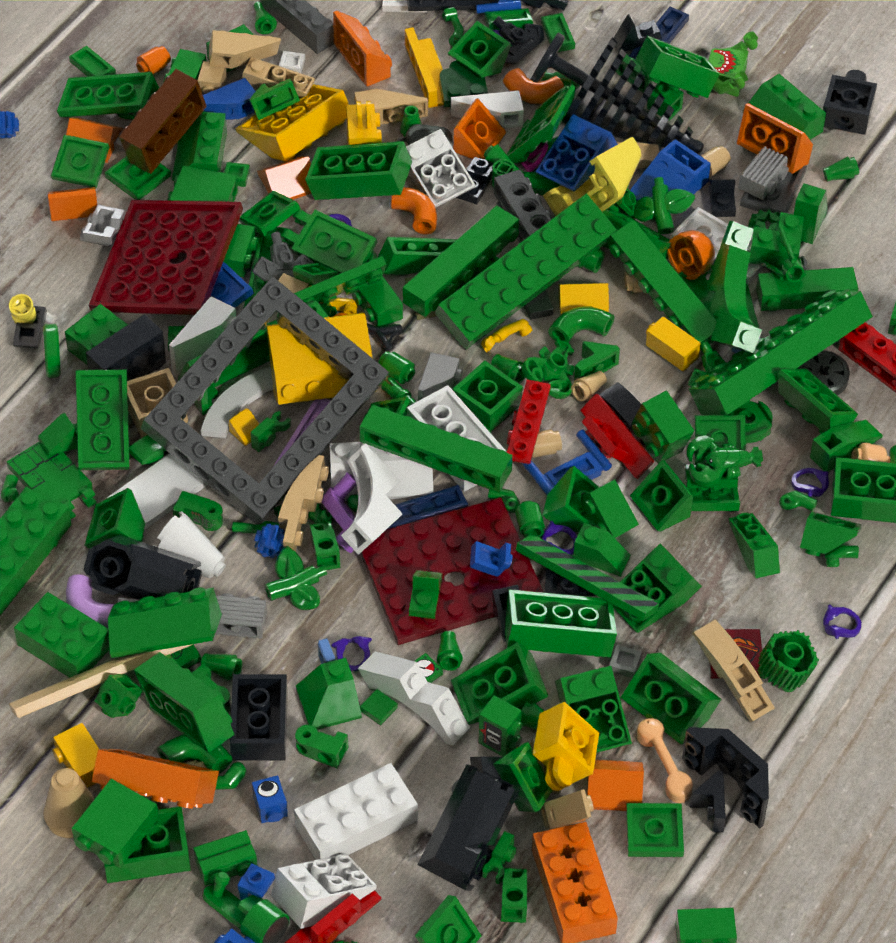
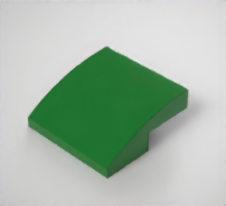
M685 465L686 487L693 495L691 511H739L738 477L727 479V474H723L716 485L703 488L697 486L692 481L689 465ZM694 465V468L700 472L701 470L698 469L697 465Z

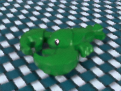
M557 339L554 343L557 347L555 350L550 352L544 346L539 351L540 358H526L521 368L527 380L538 382L544 380L549 382L551 385L549 395L562 400L569 397L572 393V384L567 376L573 375L575 367L567 363V357L574 353V349L568 342Z
M706 435L693 439L689 443L686 453L689 462H692L694 453H698L696 455L697 460L706 456V461L713 468L711 469L704 464L697 463L698 469L701 470L698 472L692 463L689 465L692 481L697 486L703 488L716 485L723 474H727V479L739 477L741 475L740 467L751 463L756 467H760L763 461L762 450H759L758 447H753L751 452L736 449L735 444L725 443L719 447L713 438Z

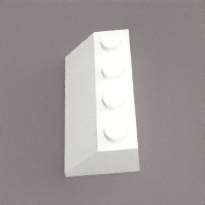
M448 385L407 407V416L412 417L414 420L425 424H432L439 429L450 433H457L461 437L479 441L497 450L506 451ZM450 475L464 492L477 485Z
M330 443L331 488H334L347 472L353 475L347 460L365 445L364 443ZM368 445L400 480L386 494L389 499H411L433 493V468ZM357 485L344 498L345 501H347L348 497L352 494L358 495Z

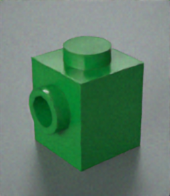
M660 81L659 84L657 83L654 86L655 89L647 100V109L650 110L659 93H661L665 99L656 114L662 117L668 105H670L674 109L668 120L670 121L682 109L684 92L674 90L668 87L667 83Z

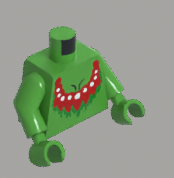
M750 31L746 33L743 37L744 42L741 41L732 47L724 49L714 48L711 50L708 61L720 73L712 88L718 94L726 93L738 97L740 89L744 88L745 81H748L745 73L749 53L747 48L754 50L758 46V37L755 32Z

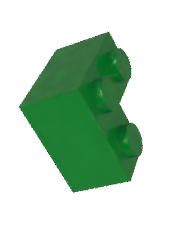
M781 212L775 230L754 227L748 250L751 253L749 263L763 265L761 261L765 260L776 268L782 269L783 262L789 256L780 236L779 227H783L793 254L798 260L804 216Z

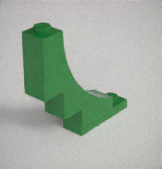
M729 221L705 288L715 292L709 312L712 316L718 318L710 340L731 348L754 353L762 329L756 327L751 321L746 306V277L751 255L747 248L754 229L734 221Z

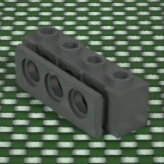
M520 169L494 178V195L499 201L497 206L519 219V235L517 237L519 243L552 220L549 210L544 209L539 194L534 193L529 178H525Z

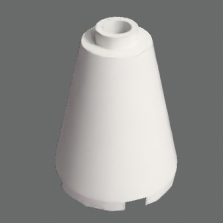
M182 511L179 512L180 518L176 515L172 517L157 537L161 540L158 548L200 561L201 566L197 569L202 570V576L207 578L218 577L226 566L223 563L225 557Z

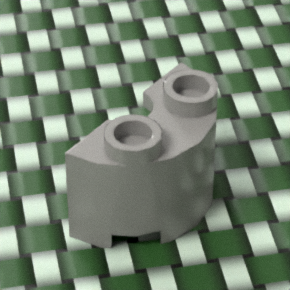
M97 205L94 213L89 215L87 226L81 230L80 240L99 245L113 246L120 223L125 217V210Z

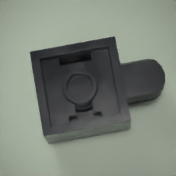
M849 70L845 77L832 74L823 106V111L826 112L824 127L866 135L874 105L877 83L867 82L866 74L860 70Z

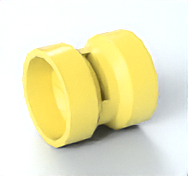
M18 294L12 297L9 302V310L15 324H32L37 316L32 299L25 294Z

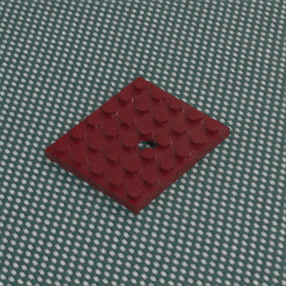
M131 200L88 305L90 310L92 311L102 304L112 313L195 315L210 298L243 211L241 202ZM180 253L187 255L186 259L181 263H170V259L177 258Z
M501 497L386 529L360 553L397 645L494 618L492 590L518 585L520 591L544 593L529 558L516 551L517 543L521 540ZM477 541L500 549L505 543L511 544V554L513 556L512 563L498 577L470 568L471 546ZM416 570L442 573L435 619L409 616L413 575ZM450 572H459L464 576V582L454 586L451 582L445 581L444 578Z

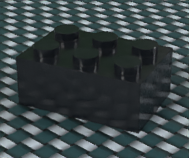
M145 314L86 352L88 370H127V381L160 369L166 363L163 331Z
M233 674L231 718L233 722L231 727L234 735L230 738L232 761H286L287 674Z

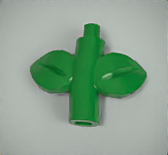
M657 177L654 179L655 186L652 187V197L646 196L636 202L633 217L644 222L655 218L658 233L670 234L675 231L671 214L686 211L694 202L695 195L682 189L668 191V185L664 184L663 178Z
M284 547L275 562V572L279 580L264 584L270 601L290 596L293 606L300 610L317 608L320 604V595L318 590L311 585L318 583L320 577L327 575L324 565L317 568L311 565L304 569L300 556L292 548Z

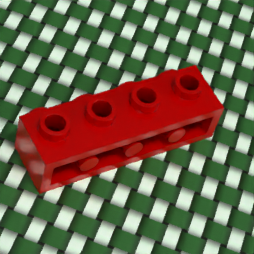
M866 322L840 339L839 351L896 392V344L891 339L883 336Z

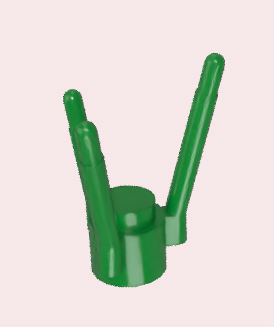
M779 227L778 230L789 258L783 262L782 270H779L765 260H762L761 263L777 274L781 280L787 278L790 282H798L806 276V273L804 272L801 259L798 258L797 260L794 256L783 227Z

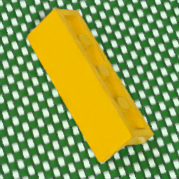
M414 28L405 29V47L423 95L428 99V108L442 106L439 75L443 68L431 38L418 40Z

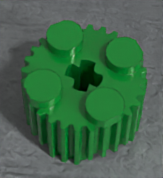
M799 630L790 631L789 633L787 631H784V633L780 631L778 634L774 633L758 658L760 666L757 671L759 676L763 679H768V683H773L772 686L777 685L779 689L781 687L787 693L793 692L797 687L800 688L809 678L819 661L816 655L817 652L813 651L815 648L811 647L810 636H805V633H800Z

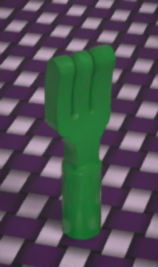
M264 521L257 525L233 522L232 532L256 533L257 530H261L267 524L279 526V523Z

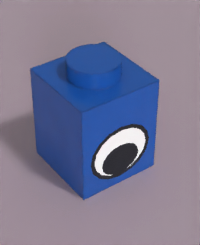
M278 775L252 782L253 799L261 824L277 822L284 817H288L287 801Z

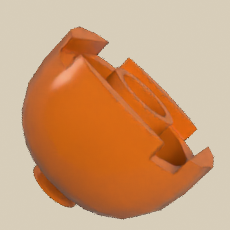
M688 230L670 239L671 248L667 249V254L671 265L678 274L682 271L687 275L686 279L694 280L711 269L715 260V250L712 242L704 233Z

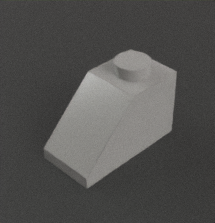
M430 353L418 389V401L447 385L453 389L456 383L461 382L463 369H459V358Z

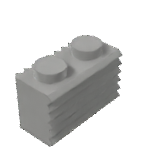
M764 146L740 175L738 188L764 200L767 194H773L778 181L785 179L789 170L787 167V156H783L774 150L771 151L770 148L767 149Z
M228 593L221 596L216 595L222 613L216 630L217 635L253 637L254 639H261L263 637L267 615L266 600H261V598L256 596L239 598Z

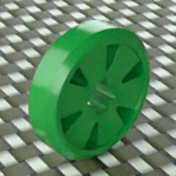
M45 324L43 335L46 376L48 378H59L61 366L58 326L56 324Z

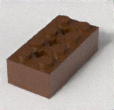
M175 69L171 75L165 78L163 85L158 91L151 95L143 109L136 113L133 121L122 130L119 138L130 163L152 174L207 106L198 80Z

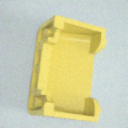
M631 137L589 161L591 165H595V171L575 192L560 185L544 194L543 197L554 215L560 214L586 193L602 212L621 200L641 159V150L638 144Z

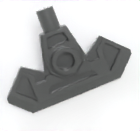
M275 232L271 234L273 242L270 247L272 262L261 257L252 272L264 282L269 281L272 277L279 280L283 273L294 277V266L314 262L305 255H301L294 261L288 245L282 242L280 232Z

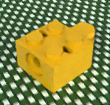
M356 101L355 105H346L348 145L382 143L381 130L376 128L380 127V113H375L374 104H371V101H366V104Z
M565 702L539 714L533 755L547 767L545 781L554 791H560L565 787L571 786L572 783L593 774L599 732Z

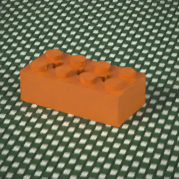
M98 749L92 782L101 784L100 789H103L110 779H113L142 796L151 797L153 801L167 803L168 801L177 802L179 807L193 809V807L202 808L203 804L213 803L219 771L121 749Z
M587 822L533 833L532 853L560 942L578 943L616 934L618 917Z

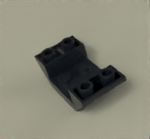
M689 727L685 733L682 755L685 765L702 776L717 764L719 769L725 775H730L744 791L740 809L743 817L749 823H754L759 829L763 827L769 800L768 763L729 729Z

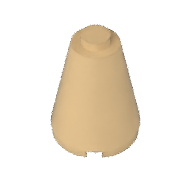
M63 768L53 774L43 811L44 820L51 832L63 838H73L72 827L95 799L74 770Z

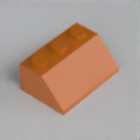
M334 11V45L363 83L368 87L390 78L391 58L381 50L378 41L370 36L367 27L363 26L358 19L340 11Z
M749 103L745 104L737 139L738 145L755 154H758L766 146L771 151L774 150L783 156H787L788 172L792 174L800 170L804 165L809 164L813 144L804 132Z

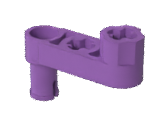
M347 472L334 488L330 487L325 492L322 503L343 529L336 537L338 544L347 552L352 553L354 551L353 548L341 536L355 519V515L344 503V498L357 485L354 476Z

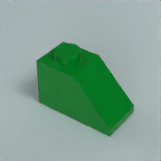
M586 523L583 524L574 542L573 557L591 567L619 577L622 576L631 558V554L608 531Z

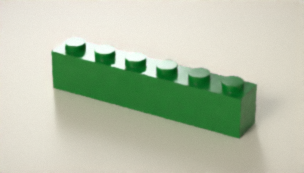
M496 205L403 286V303L423 317H426L432 311H436L442 301L456 292L463 283L469 282L479 269L482 270L488 261L494 256H498L505 246L517 239L519 235V219Z
M633 220L611 234L609 249L612 255L621 259L626 272L630 276L634 275L640 289L645 294L648 293L651 296L656 309L660 312L663 311L670 322L695 338L700 344L706 341L709 344L715 342L710 339L717 322L716 319L638 224Z
M372 405L360 425V442L499 493L512 471L513 455L506 451L497 450L479 441L461 437L457 433H450L432 424H425L414 420L410 416H403L384 407Z

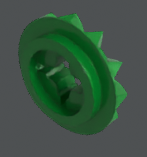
M759 209L757 214L751 215L748 227L752 229L754 227L766 229L765 221H770L768 229L775 230L780 216L779 211L771 213L770 209L766 212Z

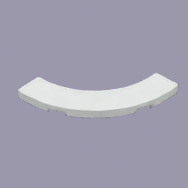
M271 367L254 372L225 390L209 409L201 428V436L226 438L229 430V420L237 415L246 404L249 405L256 399L264 396L266 392L273 390Z

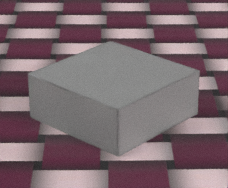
M616 645L609 665L612 666L613 673L633 678L640 663L642 651Z

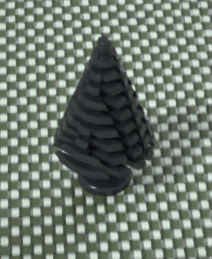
M559 32L556 34L530 80L536 83L540 82L546 71L552 68L582 86L560 125L566 126L571 116L578 110L588 91H590L594 95L580 118L587 121L599 99L603 98L606 102L593 124L601 125L612 104L618 107L607 126V131L613 132L624 112L630 114L618 138L625 139L634 122L638 119L642 123L633 137L636 142L640 141L648 126H651L654 130L647 140L648 144H654L660 133H663L666 137L660 147L665 148L673 139H676L695 153L700 154L702 152L704 144L691 137L693 131L689 126L684 133L679 131L684 121L680 116L677 117L673 125L667 123L674 111L670 105H668L661 118L655 116L665 99L661 93H659L649 111L643 108L655 89L651 82L637 104L631 101L645 78L642 71L638 74L626 96L624 97L619 94L636 66L632 59L614 89L608 87L627 54L623 48L618 53L602 82L596 79L617 44L613 37L605 47L591 73L587 74L558 56V51L565 37Z

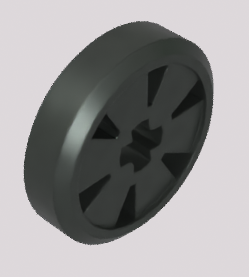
M823 350L796 368L809 370L836 395L841 394L848 385L850 376L848 364L841 356L830 351Z

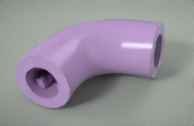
M85 575L70 576L66 587V603L108 628V616L115 604L99 603L92 599L93 586L90 583L92 580Z

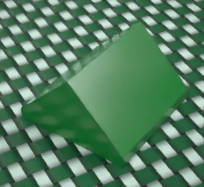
M476 21L448 52V55L483 78L502 72L511 43L479 21Z
M661 460L630 495L658 532L691 516L693 495L665 460Z
M529 742L522 744L493 763L500 778L520 790L514 802L518 811L537 812L542 808L553 790L546 783V774L538 759L533 755Z

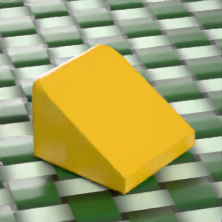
M246 408L229 420V432L246 446L251 443V431L259 425V422L252 412Z

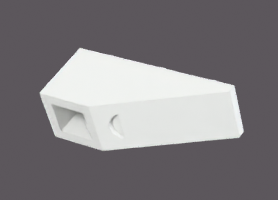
M519 91L451 97V116L462 118L474 100L479 98L503 128L523 126L524 110Z

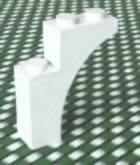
M367 444L363 445L347 460L357 484L358 509L351 526L341 536L358 555L402 515V512L386 496L400 480Z
M375 651L358 668L369 689H378L382 693L408 706L422 717L446 744L453 746L470 729L450 689L427 682L417 662Z

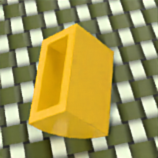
M608 283L558 284L560 314L582 306H591L609 312Z

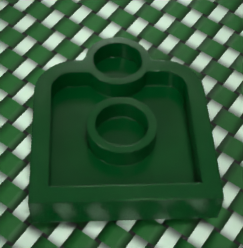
M456 60L450 63L449 68L440 72L439 87L443 107H451V97L488 94L485 77L481 78Z

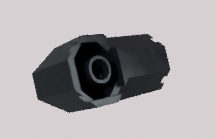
M122 535L109 538L90 548L84 565V571L87 576H90L92 580L90 583L95 590L110 595L119 593L137 600L147 596H153L154 598L162 597L171 592H190L195 588H199L202 577V570L197 569L201 566L200 561Z
M466 764L417 864L465 891H471L475 887L470 884L473 879L479 881L482 878L483 867L492 857L493 850L489 849V845L495 846V841L520 792L518 788H514L510 783L486 771L481 773L477 771V767Z

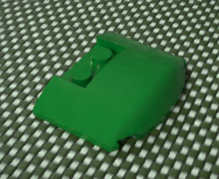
M574 85L564 86L535 111L531 121L529 119L525 121L507 152V156L513 163L525 162L530 153L538 147L539 143H545L547 140L551 141L574 100L576 88Z

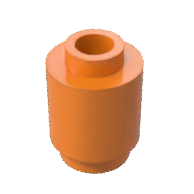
M156 46L137 57L136 67L140 73L152 72V74H155L168 66V63L171 62V57L165 47Z

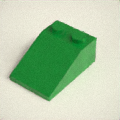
M519 642L451 679L468 725L479 722V714L494 695L520 710L523 709L526 702L531 704L533 702L538 703L549 697L532 653Z

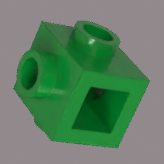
M126 674L109 675L107 680L100 686L99 694L94 701L102 708V712L109 717L128 716L135 709L136 701L141 695L142 689Z

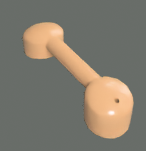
M654 718L644 719L637 728V741L645 747L655 748L669 775L666 780V795L675 803H684L691 797L693 789L692 779L685 772L678 771L663 742V724Z

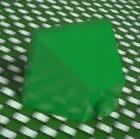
M575 466L570 467L548 493L542 516L549 521H553L556 525L567 526L574 532H580L584 523L595 526L596 524L591 515H588L584 510L581 496L599 486Z
M127 488L95 505L84 546L92 548L118 535L140 542L143 541L145 521L131 489Z
M812 511L806 521L800 548L805 549V553L813 556H820V553L826 554L856 537L862 524Z
M346 658L320 664L295 685L307 723L314 726L317 730L362 718L354 678Z

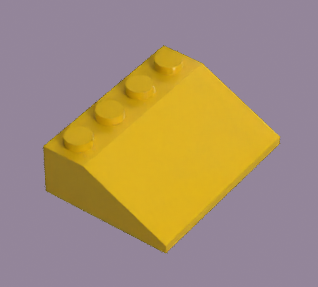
M313 84L307 96H298L299 102L261 120H258L255 114L235 129L238 134L271 158L289 161L299 151L309 148L312 142L326 136L329 130L343 124L347 118L346 105H349L343 90Z
M365 313L324 318L373 358ZM278 324L267 325L273 393L278 405L335 397L349 381V379H344L338 375L339 371L328 362L320 360L319 355L306 344L302 345L299 342L300 339L288 329H283Z

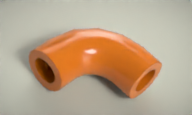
M520 68L509 71L503 79V84L509 91H519L521 100L529 104H543L554 93L564 87L558 76L536 83L530 80Z
M404 187L401 195L392 196L391 209L411 212L414 216L413 229L416 232L425 235L431 234L436 230V207L427 195L417 189Z

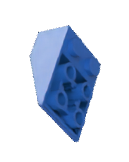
M573 114L535 172L575 192L595 171V165H591L589 161L618 144L611 132Z
M675 139L657 154L630 191L634 193L636 202L646 196L652 197V187L655 186L654 179L662 177L664 184L668 185V191L682 189L695 194L709 182L711 163Z

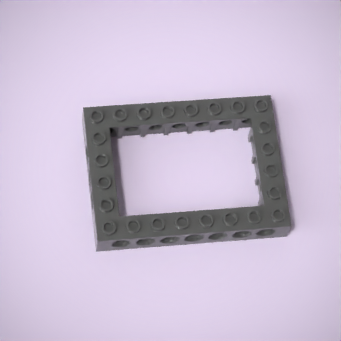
M272 277L143 420L141 430L252 522L259 525L288 493L293 482L303 469L318 455L323 453L381 386L389 372L276 278ZM277 311L276 320L281 328L288 329L300 339L299 342L302 345L306 344L319 355L320 360L328 362L339 371L338 375L344 379H349V381L261 482L258 483L182 419L186 417L191 406L197 400L200 401L203 398L208 387L213 382L216 383L219 380L224 369L229 364L232 365L241 350L244 347L248 348L260 329L264 330L269 319Z

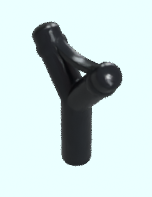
M367 323L368 333L377 339L385 351L392 349L391 341L393 337L398 333H402L403 330L400 324L376 327ZM391 334L388 340L385 335Z

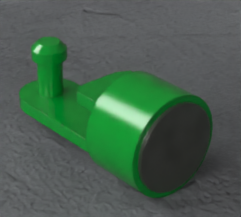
M225 872L216 873L214 877L215 884L207 886L203 891V900L238 927L241 933L253 940L254 943H277L288 928L289 916L268 899L259 898L255 895H251L243 900L238 899L225 889L230 881L229 875Z

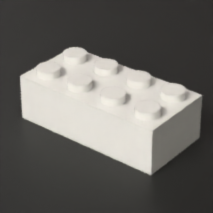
M392 763L294 809L295 827L316 860L343 854L350 855L417 822L418 804Z

